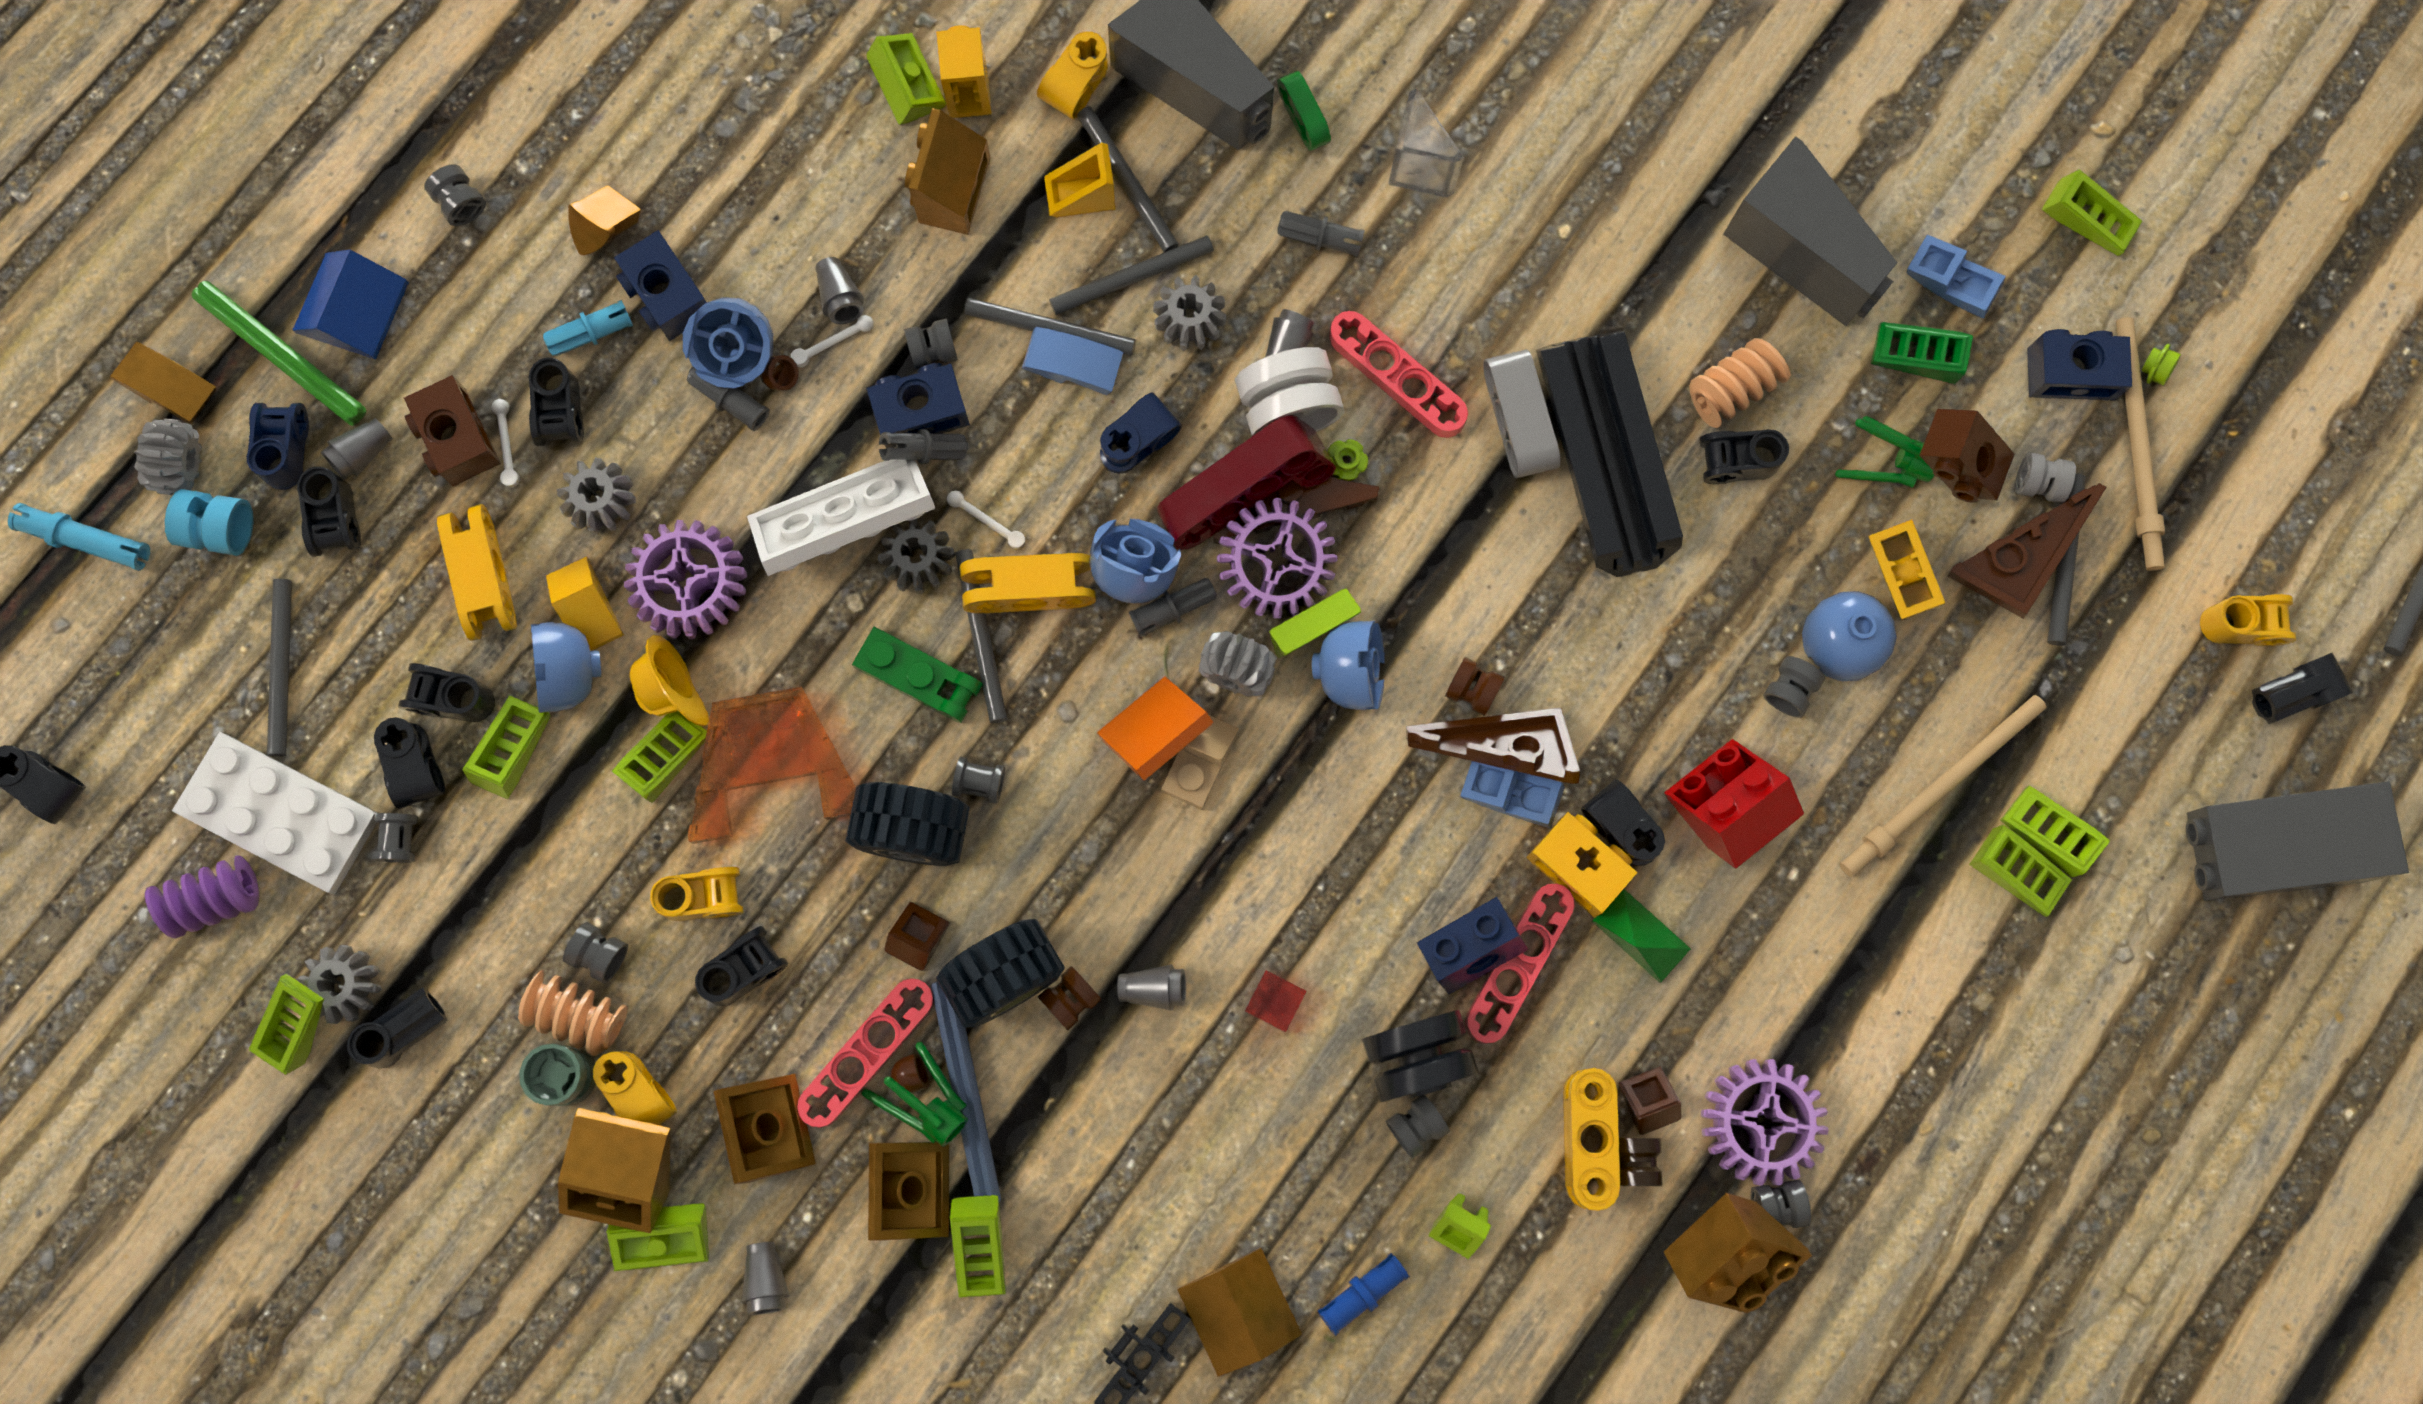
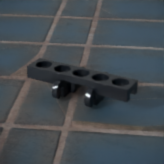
M1170 1302L1143 1338L1136 1333L1139 1328L1134 1324L1131 1328L1122 1324L1121 1328L1125 1332L1112 1350L1108 1348L1102 1350L1108 1356L1105 1361L1109 1365L1114 1361L1120 1368L1095 1399L1094 1403L1106 1404L1104 1399L1112 1389L1118 1390L1122 1395L1118 1404H1126L1137 1389L1144 1395H1147L1150 1389L1142 1383L1162 1355L1170 1363L1174 1360L1175 1357L1168 1351V1348L1191 1318ZM1171 1312L1178 1314L1181 1322L1174 1331H1169L1163 1326V1322ZM1156 1331L1165 1335L1166 1341L1163 1345H1160L1152 1338ZM1134 1339L1138 1345L1128 1358L1123 1361L1119 1356ZM1138 1351H1146L1151 1355L1152 1362L1148 1368L1139 1369L1135 1366L1133 1358ZM1128 1370L1133 1371V1372L1136 1374L1137 1378H1136L1133 1374H1131ZM1123 1377L1131 1384V1387H1122L1119 1379Z

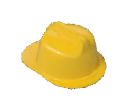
M652 635L647 639L646 653L632 664L629 672L637 703L640 708L651 715L663 716L679 711L692 723L698 726H706L709 722L708 712L692 683L684 660L668 640L659 635Z

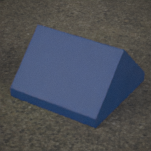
M351 249L326 253L292 331L296 334L376 360L409 282Z

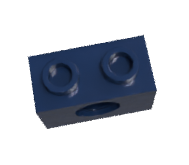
M659 230L614 257L623 271L616 275V278L630 298L637 294L639 295L645 306L638 311L652 332L661 328L669 341L682 334L689 318L701 306L707 303ZM669 283L668 288L664 292L651 294L657 284Z
M2053 329L2044 332L2027 348L2029 398L2115 401L2132 387L2130 337L2113 336V333L2110 331H2094L2087 335H2073L2065 329ZM2073 357L2083 362L2085 370L2079 368L2074 363Z
M940 363L928 364L921 367L916 374L902 378L897 375L887 376L878 380L875 386L866 388L880 436L883 432L917 433L920 429H927L929 433H946L970 425L952 364L944 366ZM923 396L928 398L927 404L921 409L912 410L907 407L908 402L913 397ZM885 445L886 449L897 447L896 445Z
M1497 897L1416 942L1437 981L1448 994L1455 992L1529 950Z

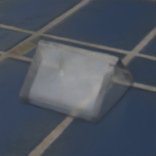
M1415 88L1408 95L1388 185L1447 198L1454 194L1464 157L1419 90Z

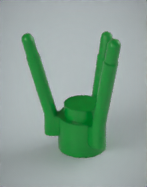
M1869 416L1857 419L1855 425L1900 448L1895 459V467L1900 468L1901 473L1842 469L1835 472L1838 478L1900 483L1911 488L1914 487L1917 479L1927 483L1934 476L1933 470L1919 456L1924 443L1911 439Z
M917 1042L915 1047L947 1100L943 1102L939 1097H936L926 1106L892 1077H885L884 1084L920 1114L918 1119L867 1088L863 1089L861 1094L864 1098L874 1103V1105L922 1133L933 1144L938 1142L944 1147L967 1124L968 1118L962 1113L967 1104L956 1095L924 1043Z

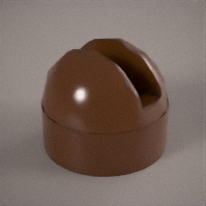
M773 355L764 372L760 374V378L770 389L789 390L796 384L799 370L796 362L791 357Z
M918 1053L905 1056L894 1064L891 1077L910 1093H915L929 1087L927 1068Z

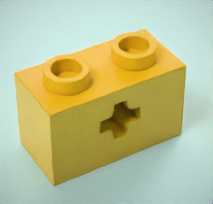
M958 25L945 31H936L940 77L949 116L961 118L992 115L988 70L980 27L970 28Z
M1912 519L1868 536L1901 621L1945 604Z
M1567 812L1526 858L1554 883L1565 886L1571 892L1574 900L1595 918L1606 910L1638 872L1630 866L1632 859L1622 849L1614 844L1608 847L1595 836L1598 830L1589 820L1580 814L1574 817ZM1587 853L1591 856L1588 863L1590 867L1582 871L1576 866L1580 860L1578 856Z

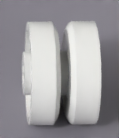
M1302 347L1282 351L1260 359L1239 372L1235 378V383L1242 405L1251 408L1246 418L1252 436L1275 420L1288 415L1297 416L1315 429L1316 432L1340 419L1344 414V407L1338 388L1327 384L1333 377V373L1325 350L1318 347Z

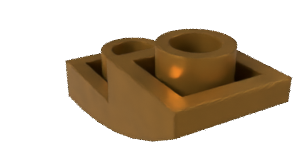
M137 341L110 376L111 379L149 403H156L189 424L193 423L216 392V386Z

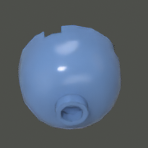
M723 297L705 303L689 318L683 331V352L686 359L689 358L691 365L696 369L695 373L702 380L717 387L737 388L753 381L764 372L773 354L774 334L768 318L755 305L741 298Z
M1130 519L1129 525L1115 526L1116 520H1112L1100 526L1094 535L1090 550V567L1096 584L1103 592L1125 603H1145L1155 600L1169 589L1181 558L1180 549L1177 551L1173 547L1175 539L1169 532L1156 524L1140 519Z
M1859 591L1837 593L1821 601L1806 617L1802 639L1807 657L1813 659L1814 663L1820 667L1819 670L1827 677L1844 682L1859 681L1878 671L1892 655L1897 634L1895 621L1883 603L1874 596Z
M1356 621L1341 624L1332 629L1324 638L1321 652L1313 653V678L1321 679L1323 691L1333 703L1347 709H1379L1384 690V679L1378 680L1380 663L1385 664L1383 638L1379 624L1375 623V621Z
M554 622L531 624L539 713L572 709L582 703L590 694L593 677H601L599 650L590 651L586 636L573 626Z

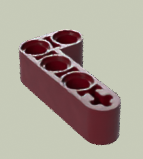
M1284 416L1270 423L1167 496L1158 505L1157 513L1167 532L1175 539L1174 546L1180 550H1187L1201 544L1227 526L1230 521L1240 517L1239 512L1243 508L1250 510L1257 501H1263L1291 480L1305 488L1314 487L1328 480L1335 472L1336 466L1315 429L1297 416Z

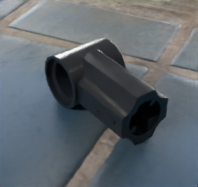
M2332 652L2294 668V672L2289 675L2281 676L2253 689L2252 704L2258 716L2264 718L2268 724H2271L2309 707L2315 709L2354 692Z
M422 987L375 1021L357 1026L348 1038L347 1049L350 1056L356 1062L378 1069L388 1068L400 1059L404 1051L442 1026L448 1019L439 1002L426 988ZM381 1034L384 1039V1047L378 1055L370 1057L368 1044L374 1036Z

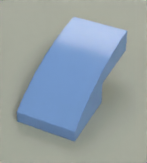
M1926 235L1906 273L1941 298L1984 319L2002 288L2006 276L1966 260V250Z
M1035 327L1022 369L1061 384L1068 380L1101 394L1108 395L1113 390L1123 352L1079 336Z
M1472 761L1460 796L1465 800L1491 810L1551 829L1565 786L1562 782Z

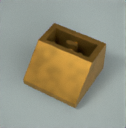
M932 108L928 123L922 122L917 136V148L920 151L916 163L910 162L905 176V188H908L910 191V205L914 206L919 223L968 235L991 158L986 138L945 112Z
M578 1108L574 1116L558 1180L559 1214L651 1234L670 1192V1128L650 1122H640L604 1112H594Z
M1725 1193L1664 1251L1688 1298L1744 1313L1760 1308L1765 1303L1766 1297L1782 1282L1792 1279L1798 1273L1799 1267L1812 1256L1804 1244L1757 1202L1729 1193Z

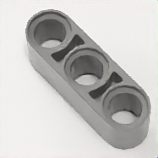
M1526 349L1485 359L1483 362L1484 377L1513 476L1520 478L1560 468V453L1534 361L1529 350Z

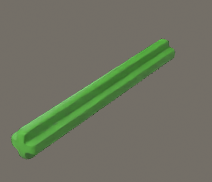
M202 281L192 291V298L347 424L356 425L365 416L366 408L212 283Z

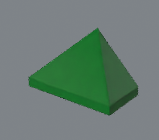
M1625 889L1620 892L1602 914L1592 920L1598 928L1659 983L1668 976L1691 950L1690 947Z

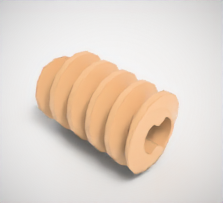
M1754 338L1746 343L1745 348L1740 347L1732 353L1731 357H1725L1719 361L1717 366H1712L1705 370L1704 375H1698L1692 379L1689 385L1690 396L1694 407L1703 421L1711 427L1718 428L1722 424L1720 415L1727 420L1734 418L1736 413L1734 406L1741 411L1746 410L1750 403L1748 397L1753 401H1759L1763 398L1762 388L1767 392L1774 391L1777 388L1776 380L1785 383L1789 381L1791 373L1785 359L1776 348L1763 339Z
M544 970L539 971L531 980L521 998L518 1012L520 1024L527 1027L535 1024L536 1030L543 1034L552 1031L553 1038L558 1041H564L569 1038L570 1046L577 1049L586 1045L587 1053L592 1056H597L611 1047L624 1025L628 1006L622 1004L612 1014L610 1013L611 998L605 997L596 1007L593 1005L595 991L589 989L581 999L576 998L578 992L577 983L572 982L562 992L560 991L561 976L555 975L546 985L543 983Z

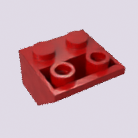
M1734 739L1727 742L1664 792L1670 803L1706 847L1735 869L1804 815L1790 778Z

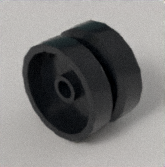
M1460 1010L1413 1022L1362 1039L1368 1062L1379 1064L1397 1058L1400 1067L1379 1073L1374 1079L1380 1102L1410 1095L1411 1099L1451 1087V1082L1479 1073L1472 1050L1462 1048L1442 1054L1440 1045L1459 1040L1465 1035L1466 1030Z

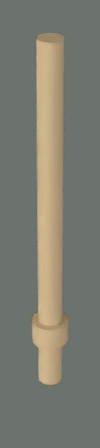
M2125 317L2116 320L2117 336L2130 337L2132 387L2124 395L2139 517L2135 519L2137 537L2142 538L2146 570L2155 571L2165 568L2161 536L2165 534L2163 515L2158 514L2135 323L2134 318Z
M2033 695L1882 827L1875 826L1862 837L1863 844L1839 864L1843 872L1853 877L1876 856L1882 858L1895 846L1894 840L2043 712L2046 709L2045 702L2040 697Z

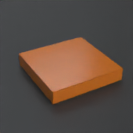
M1164 676L1100 729L1097 734L1144 781L1214 722L1203 708Z

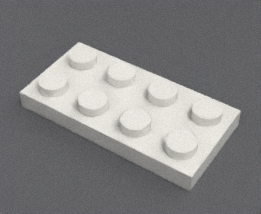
M889 460L748 515L747 518L761 563L767 576H770L780 571H789L798 566L799 563L819 555L831 554L841 546L861 538L873 537L883 529L903 521L915 520L925 512L935 509V505L915 460Z
M219 732L172 810L176 814L334 895L377 824L374 819L375 814H378L222 732Z

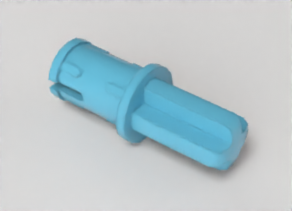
M622 300L586 316L584 312L579 313L581 318L545 332L543 338L552 356L561 355L590 342L597 345V339L626 327H632V321Z

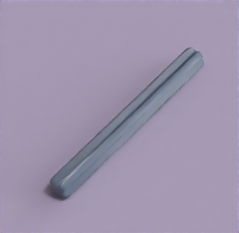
M936 981L932 983L931 990L951 1087L956 1095L967 1104L962 1113L968 1118V1122L962 1129L961 1135L974 1196L996 1195L1000 1203L1001 1195L966 1028L961 1024L939 983Z

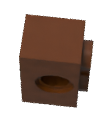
M453 375L404 397L410 411L409 414L405 415V420L416 439H423L428 451L422 453V456L434 477L441 475L448 483L455 486L501 464L467 390ZM456 426V431L451 438L441 440L445 429Z
M1937 409L1919 456L1933 470V474L1950 488L1954 497L1965 502L1975 503L1978 499L1998 500L2015 454L1978 411Z

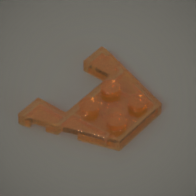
M802 686L712 702L702 755L704 762L700 783L696 788L694 803H696L694 816L688 831V841L691 844L733 837L726 792L755 785L818 775L824 818L830 820L851 815L856 786Z

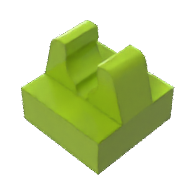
M1459 1193L1448 1203L1434 1221L1428 1236L1465 1258L1470 1259L1485 1241L1491 1228V1224L1488 1223L1489 1211L1484 1206H1481L1475 1215L1462 1208L1466 1196Z

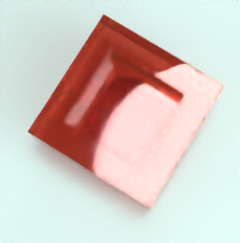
M1266 970L1245 1013L1286 1033L1307 991Z

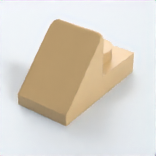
M1212 716L1210 718L1214 723L1178 752L1161 789V792L1200 810L1203 809L1239 731V728Z

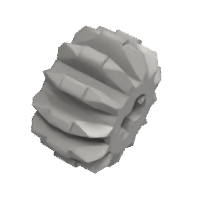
M1197 275L1192 277L1191 285H1185L1184 281L1178 276L1174 280L1175 290L1163 286L1160 290L1162 300L1155 301L1153 304V312L1158 315L1154 320L1156 330L1165 331L1164 341L1167 344L1179 338L1180 349L1183 352L1187 350L1189 341H1194L1200 350L1205 347V337L1216 341L1219 337L1217 326L1226 324V314L1221 311L1225 307L1224 297L1214 296L1215 285L1212 282L1200 288V280ZM1186 309L1195 310L1193 318L1184 317Z
M154 419L152 422H146L142 434L137 437L138 448L134 451L137 455L134 467L138 471L137 478L139 483L144 485L146 490L157 491V494L173 495V493L180 489L191 490L194 486V480L199 477L198 468L202 462L200 459L202 446L198 443L199 434L197 430L193 429L191 424L182 423L180 420Z
M595 457L589 469L583 461H577L579 473L575 476L568 472L563 473V479L569 486L556 489L557 495L565 501L560 506L561 513L565 517H572L571 524L577 529H582L587 525L588 530L592 534L598 535L603 523L610 531H616L615 518L619 516L625 520L630 519L629 512L623 506L636 503V497L628 491L633 486L632 480L628 475H621L622 469L616 463H611L606 467L605 462L601 458ZM602 490L604 492L603 496L600 498L596 491ZM592 494L597 498L598 501H590V497L592 496Z
M1228 631L1212 633L1208 642L1204 645L1198 671L1210 683L1217 684L1221 689H1227L1234 694L1240 693L1247 697L1260 696L1264 694L1267 686H1270L1277 657L1273 652L1269 651L1266 645L1259 644L1254 639L1246 638L1241 634L1235 635Z
M340 945L336 952L328 947L320 949V961L315 959L304 961L311 973L309 976H299L296 980L324 998L319 1018L325 1015L326 1022L330 1024H339L343 1017L346 1021L354 1022L359 1019V1008L364 1010L374 1008L372 1001L367 996L369 992L379 993L382 988L380 985L370 981V979L378 975L380 970L377 966H366L370 957L368 953L363 951L354 953L351 946ZM339 976L344 977L345 980L344 986H338L342 989L340 993L335 992L334 989L335 983L340 984V981L337 980Z

